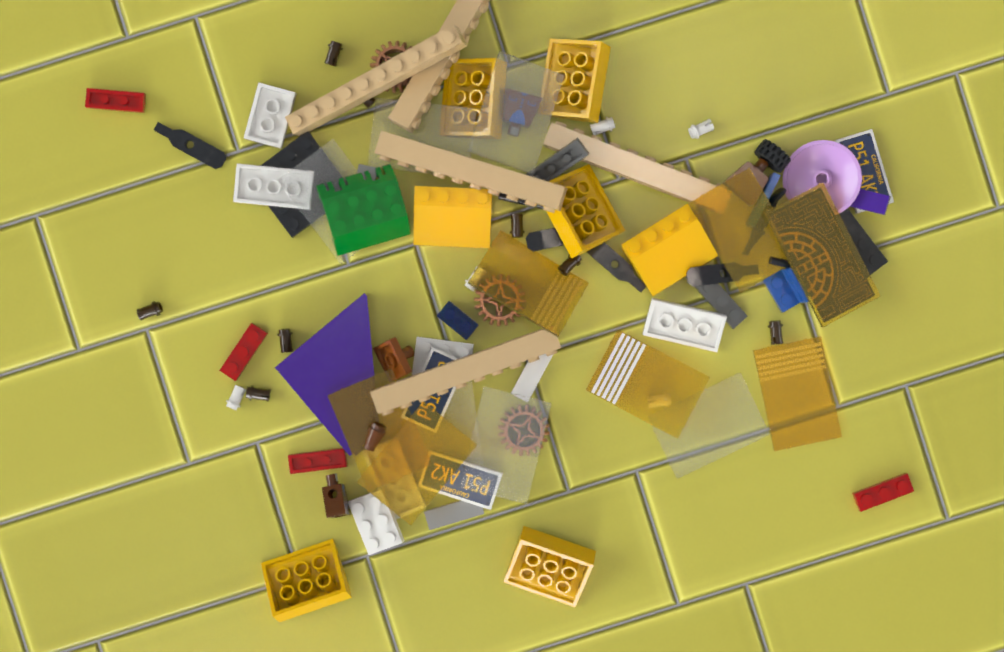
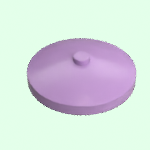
M817 140L801 146L790 156L791 161L783 172V188L787 190L785 194L790 203L820 188L835 216L849 208L856 200L862 185V171L857 158L848 148L834 141Z

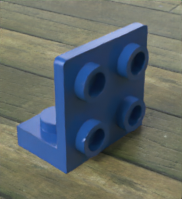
M790 267L782 268L763 279L765 286L781 313L799 303L809 301L807 297L809 294L806 288L800 285L797 272L794 269L791 270Z

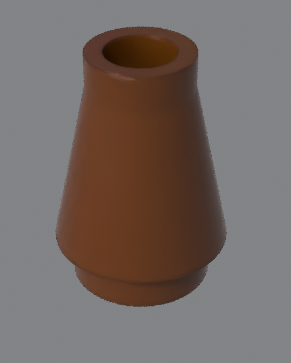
M372 421L368 425L363 447L374 452L376 446L385 436L387 427L382 423Z

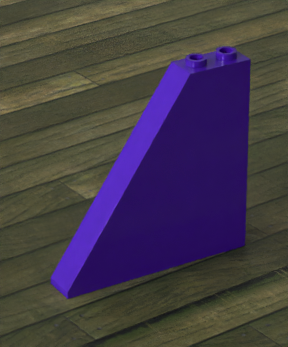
M365 293L275 367L349 456L353 453L357 455L364 449L363 445L365 444L368 425L372 421L379 422V416L370 394V390L376 389L368 299Z

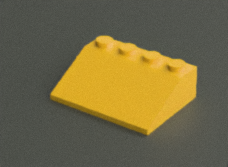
M550 38L540 94L542 99L537 114L598 123L611 47L602 41Z
M497 58L458 59L456 63L452 64L450 74L444 80L440 136L501 139L507 62Z
M590 164L548 181L567 188L561 211L555 210L554 213L546 212L571 258L579 256L626 231Z
M415 186L413 245L490 249L492 194L488 193L489 189Z
M688 203L622 244L623 252L652 296L657 295L686 277V272L691 267L703 266L718 257L716 250Z
M523 526L504 578V583L576 607L593 568L596 551Z
M334 539L261 563L272 616L278 622L352 598Z

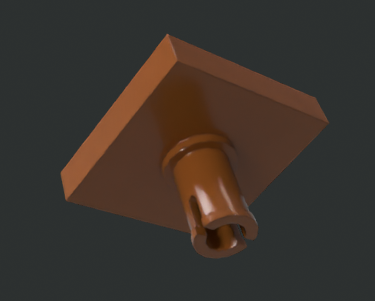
M396 337L373 348L389 382L413 372L407 361L408 358L414 356V350L411 346L408 345L401 349Z

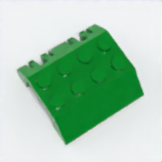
M391 164L382 166L383 173L380 167L375 168L378 180L373 181L368 170L364 171L366 180H364L361 172L345 177L347 185H345L343 178L338 179L340 191L335 192L331 181L327 182L329 191H327L324 183L316 185L319 199L322 201L337 256L411 234L407 211Z

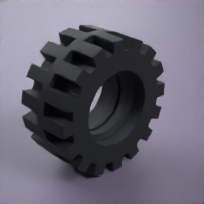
M764 139L754 151L758 159L762 158L769 164L768 167L779 173L791 161L785 151L767 139Z

